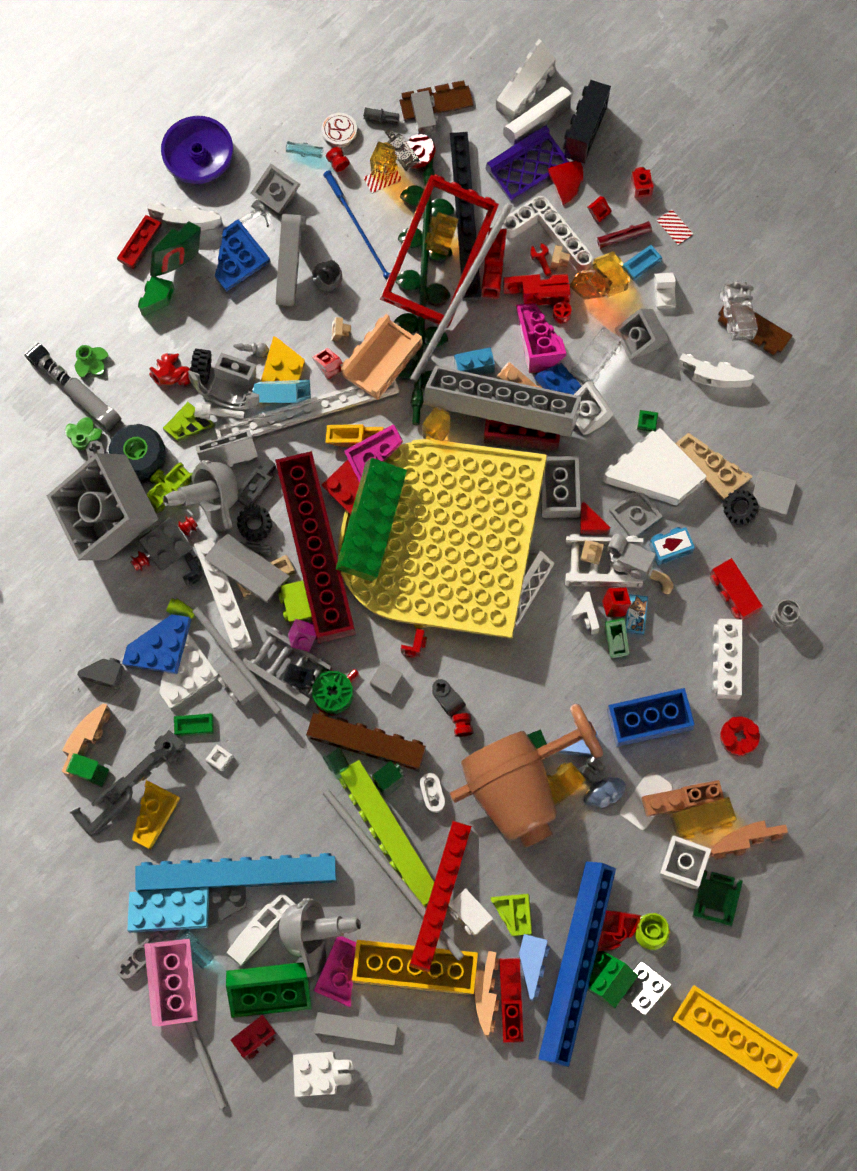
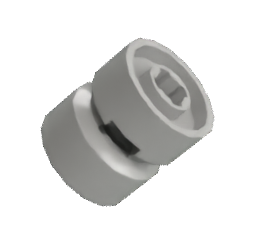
M789 598L778 602L772 613V620L775 626L784 630L792 628L801 615L800 605L797 601Z

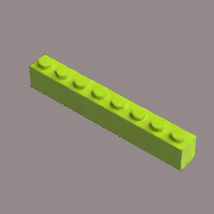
M358 760L339 771L340 778L338 780L343 789L348 788L351 794L348 797L352 804L359 806L361 811L358 813L363 822L368 821L371 828H369V831L373 838L376 839L378 837L381 842L379 848L384 856L388 854L392 860L389 864L396 872H399L402 880L426 907L434 881L362 763Z

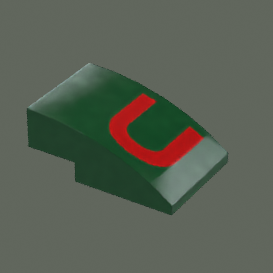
M188 221L179 232L172 228L152 250L150 276L156 277L169 273L193 259L199 253L201 227Z

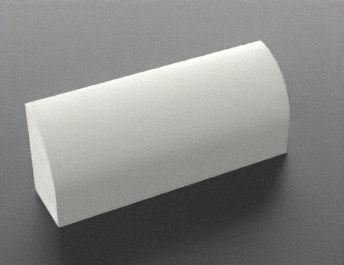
M564 87L559 88L503 128L504 137L514 146L570 109L572 93Z

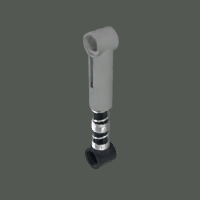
M36 342L24 353L26 359L36 368L41 367L44 371H48L49 376L56 382H59L60 386H64V392L87 411L104 430L109 432L122 419L112 407L107 406L80 380L68 376V372L60 365L57 366L56 362L52 361L50 353L42 344Z

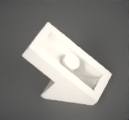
M673 273L654 274L657 309L676 308V280Z
M586 592L573 612L571 620L586 617L584 618L586 630L589 629L592 635L598 633L600 627L590 593Z

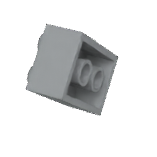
M579 456L547 457L541 487L542 518H579L581 512Z

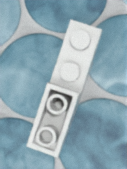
M150 202L147 208L150 217L161 219L164 228L168 229L173 228L180 231L188 221L201 227V231L219 228L223 224L221 215L214 211H204L197 206L190 207L186 205L183 212L176 207L169 208L162 203L157 202L155 204Z
M682 353L678 367L694 373L693 381L714 387L751 386L754 375H751L749 371L737 369L728 362L723 363L720 361L718 367H714L712 363L700 361L691 354L686 355Z
M282 892L271 904L268 903L248 924L229 948L227 955L242 967L279 926L281 916L289 906L295 905V903Z

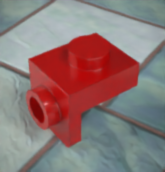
M416 630L413 647L401 645V653L405 657H420L421 649L425 648L427 643L424 630Z

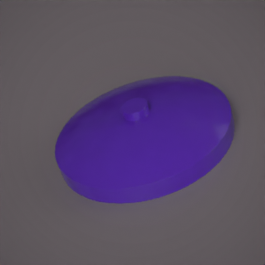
M190 116L177 121L167 130L161 143V156L166 169L178 180L190 184L207 183L221 176L229 167L234 152L232 138L225 126L219 121L206 116Z

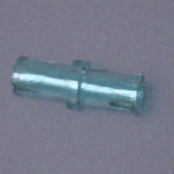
M288 141L286 153L300 154L302 157L322 158L323 147L308 145L305 142L300 144Z

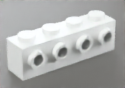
M719 619L717 625L713 626V636H716V643L713 644V655H716V662H713V674H716V681H713L712 689L713 693H716V699L739 700L742 696V620Z

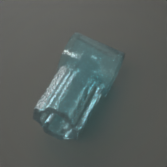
M187 929L177 940L190 939L192 960L201 969H204L211 963L214 956Z

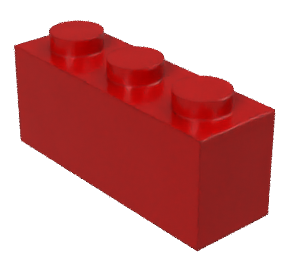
M732 558L712 569L710 580L715 587L718 586L724 602L729 603L731 613L736 619L744 621L761 611L763 605Z

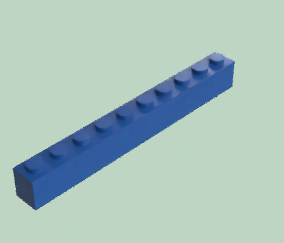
M600 862L585 863L538 1060L565 1067L570 1065L616 868Z

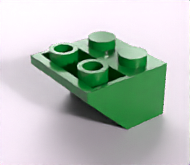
M599 951L595 956L588 991L604 1003L616 1008L638 975L626 963L604 951Z

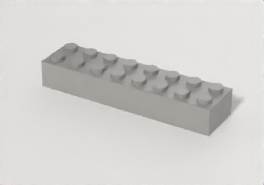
M435 365L425 386L424 405L571 437L580 412L581 396Z

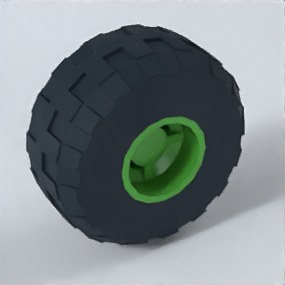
M142 424L127 425L117 431L112 437L108 449L109 454L127 455L139 481L151 479L152 475L160 470L165 463L166 449L161 436L153 428Z

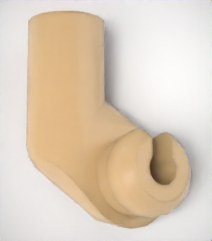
M652 570L650 579L660 582L662 585L661 591L665 594H670L671 589L674 588L670 577L667 574Z

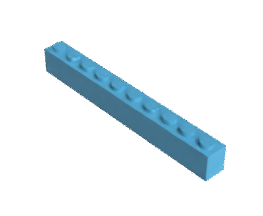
M321 853L319 857H312L311 854H301L300 858H292L291 855H281L280 859H272L271 856H261L260 860H252V857H242L240 861H232V858H222L220 862H212V859H202L200 863H192V860H182L180 864H173L172 861L160 862L161 865H153L152 862H142L141 866H135V890L137 892L199 887H262L337 883L336 858L331 856V853Z

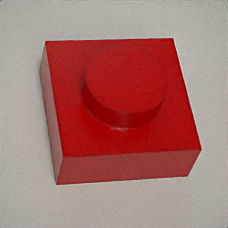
M602 196L598 197L587 207L595 222L598 223L612 212L606 199Z

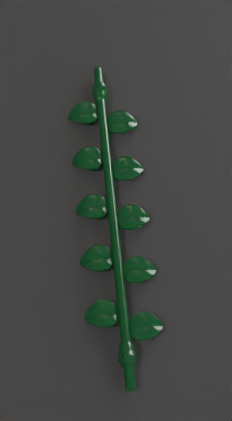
M433 159L426 165L422 173L424 186H426L429 177L435 175ZM417 185L409 186L402 191L400 199L411 206H418L424 189ZM431 195L423 212L422 231L418 228L416 229L409 247L416 248L422 245L420 274L414 270H406L400 273L395 281L396 284L406 291H414L419 288V304L425 307L426 300L438 305L450 299V292L445 286L438 283L427 286L428 257L436 262H440L453 254L450 246L443 241L437 240L429 244L430 214L437 219H445L454 214V207L449 201L438 198L431 202ZM408 228L399 234V242L403 243ZM404 313L398 316L394 323L410 334L417 331V334L422 336L423 346L416 353V362L414 359H411L398 375L401 378H409L423 356L424 344L429 345L438 327L432 326L425 330L424 318L419 316L417 318L414 314ZM445 332L436 348L448 342V336ZM433 370L426 371L423 375L421 373L418 381L414 382V390L410 400L411 407H413V425H420V409L424 403L422 388L425 389Z

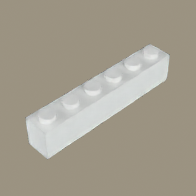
M210 538L196 543L194 546L235 653L252 648L253 644L227 576L204 560L205 556L215 545L213 539Z

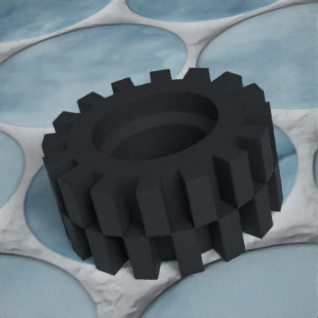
M195 348L190 370L199 374L201 383L207 384L212 362L211 350Z
M740 489V491L734 490L733 493L730 492L729 496L725 497L723 511L732 523L745 525V523L749 524L751 520H755L756 514L759 512V504L753 494L747 490ZM739 500H744L748 503V510L744 514H737L734 511V505Z
M250 505V508L246 506L244 511L239 512L240 516H237V526L243 538L246 537V540L250 541L252 539L253 542H256V539H259L261 541L262 537L266 538L268 536L267 533L271 532V517L264 507L260 508V505H256V507ZM250 518H260L262 521L261 526L255 530L250 529L247 526Z

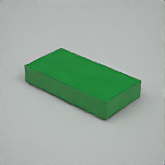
M213 713L174 716V734L177 737L214 734Z

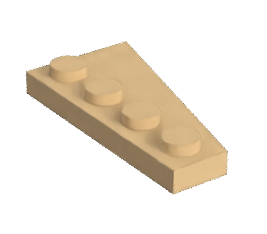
M687 433L675 443L707 476L705 482L723 501L725 497L729 496L730 492L733 493L734 490L740 489L753 477L749 473L743 472L734 463L724 459L718 452L715 453L709 449L706 444L690 433Z

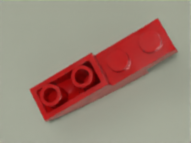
M499 958L503 1043L524 1042L520 958Z

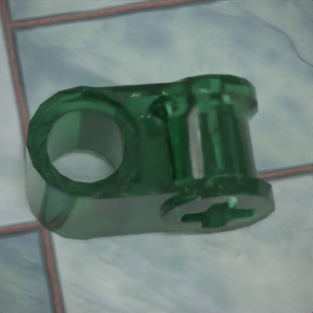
M340 747L327 756L324 755L322 757L329 770L335 775L344 772L350 767Z

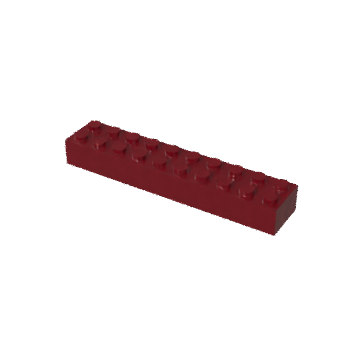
M310 451L276 459L275 462L318 644L356 635L341 571L336 570L338 557L313 453Z

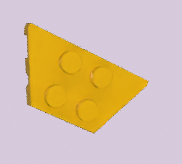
M273 336L260 382L300 380L305 359L280 339Z

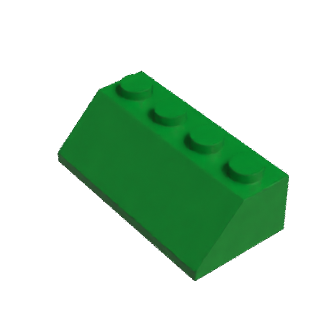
M304 962L226 971V991L231 1018L312 1009L310 982Z

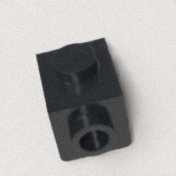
M191 552L184 555V558L192 572L183 576V580L186 585H193L203 577L199 568L202 565L198 557H193Z
M289 663L283 683L301 689H308L314 684L315 670Z

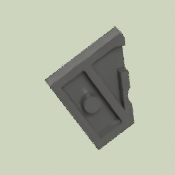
M245 886L208 888V928L223 919L225 920L235 912L246 908Z

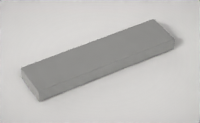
M317 1012L314 1033L395 1046L398 1025Z

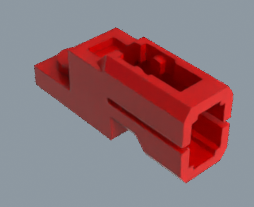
M489 228L488 235L490 234L492 228ZM500 229L485 256L481 295L484 298H500L507 229Z
M540 274L503 277V293L516 294L522 292L523 304L536 303L538 306L556 304L559 301L570 303L571 297L568 274L552 275L549 279L541 280Z

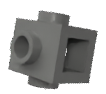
M168 730L164 736L161 735L157 738L153 748L155 751L164 748L168 752L164 759L171 764L173 760L177 761L183 754L182 750L186 745L180 738Z

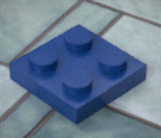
M562 363L541 371L535 376L536 381L542 388L574 395L582 387Z

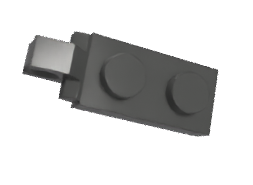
M269 459L264 467L260 465L254 469L238 490V502L247 506V508L254 504L274 477L272 472L275 470L276 465L273 461Z

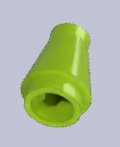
M171 598L166 609L167 613H170V615L186 616L191 619L194 616V609L178 598Z

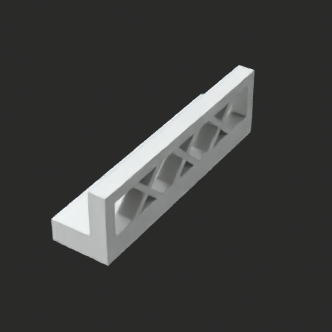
M529 550L521 594L526 592L527 598L523 603H521L520 598L515 627L520 623L555 564L540 550ZM543 560L547 565L544 570L540 571L539 564ZM532 576H535L536 583L530 587V579Z

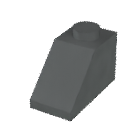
M103 658L79 670L77 675L82 680L117 690L124 667L120 664L121 661L115 658H109V660Z

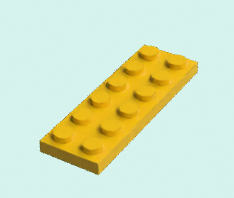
M695 985L692 986L672 1018V1021L775 1089H778L798 1056V1053Z

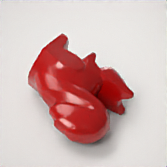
M178 353L162 354L161 360H156L158 368H149L151 371L149 376L158 386L173 385L175 383L185 386L191 384L188 376L190 368L181 366L176 369L174 367V364L179 360Z

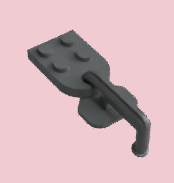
M161 748L150 753L125 778L124 776L121 777L96 798L91 804L93 807L104 801L109 807L92 823L84 817L80 807L70 811V814L73 815L87 834L95 836L130 803L133 793L132 787L140 781L146 780L152 774L151 770L162 765L165 762L164 757L168 752ZM116 791L120 797L114 802L112 798L116 795L114 793Z

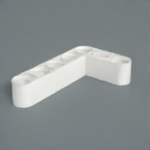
M543 196L535 197L507 216L503 224V229H507V238H514L539 222L555 244L562 246V252L570 254L569 261L578 272L586 273L590 270L592 264L591 253L547 198ZM537 206H543L544 208L538 209ZM522 216H529V218L524 219ZM552 219L555 222L550 223L547 220ZM558 233H564L566 235L560 236L558 235ZM570 246H574V247H576L577 249L572 250V249H570L569 247H570ZM580 260H586L587 263H581Z

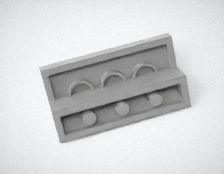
M229 534L215 543L204 558L206 562L266 603L269 602L276 591L280 592L281 585H285L290 578L289 575Z

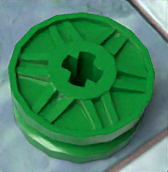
M328 671L316 678L312 686V695L321 711L328 714H338L350 707L354 699V690L351 681L345 674L338 671ZM335 689H336L337 694H336V695L332 694V695L330 696L329 691H330V690L335 691Z

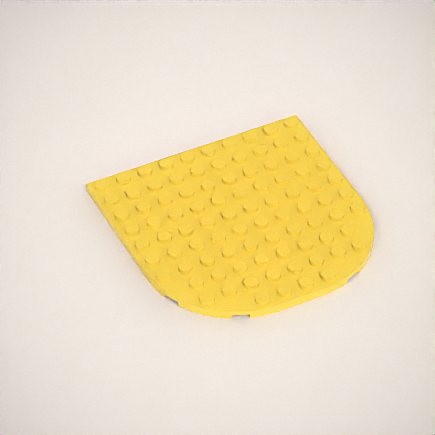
M429 439L412 440V442L401 444L384 461L406 469L407 473L378 578L368 581L341 571L351 593L365 608L380 617L392 621L513 639L547 455ZM346 510L339 536L338 558L351 516Z

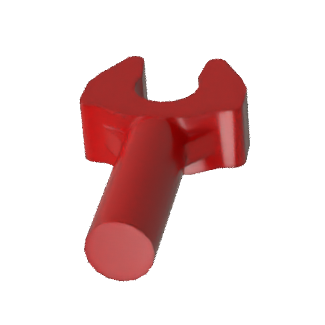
M540 243L542 252L537 253L534 246H532L531 259L539 260L545 276H551L552 272L545 258L549 254L548 247Z

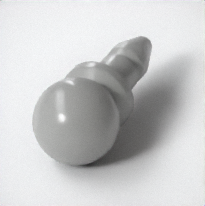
M253 342L252 345L243 343L233 345L234 348L240 351H251V355H256L260 358L265 357L269 351L268 346L264 343L256 344Z

